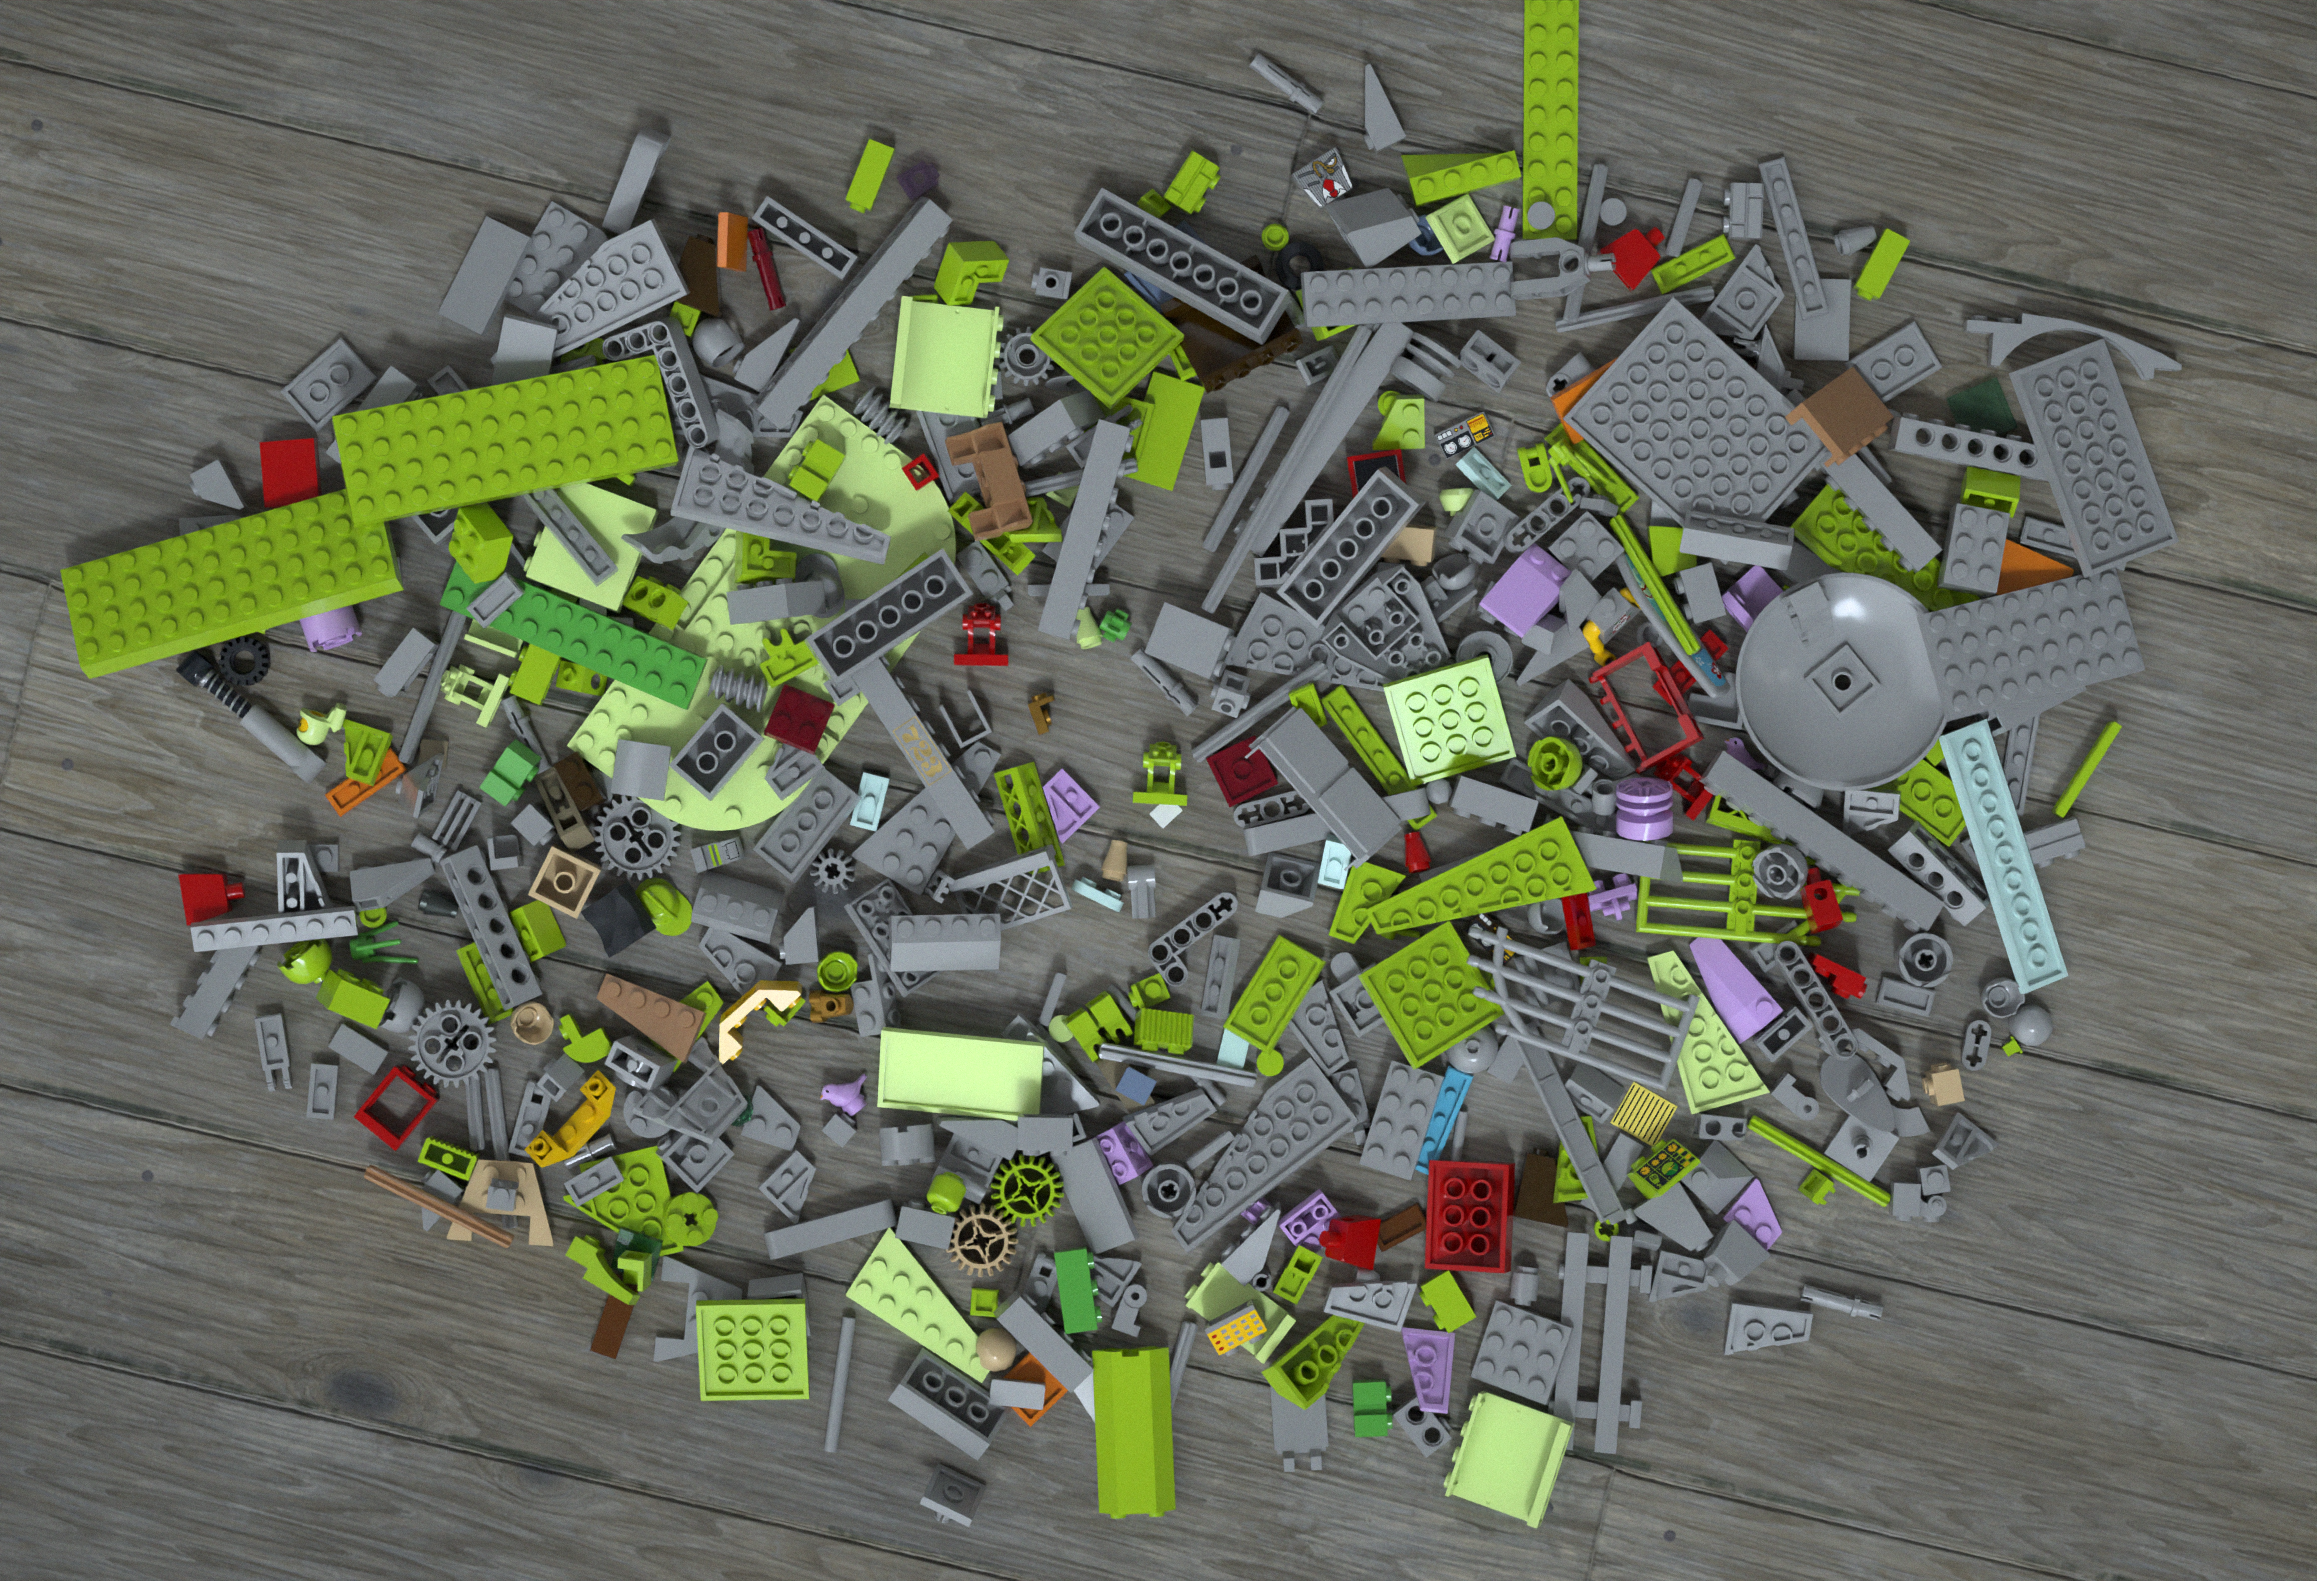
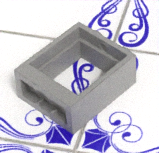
M412 628L373 679L378 683L376 689L387 697H402L439 649L440 644L422 630Z

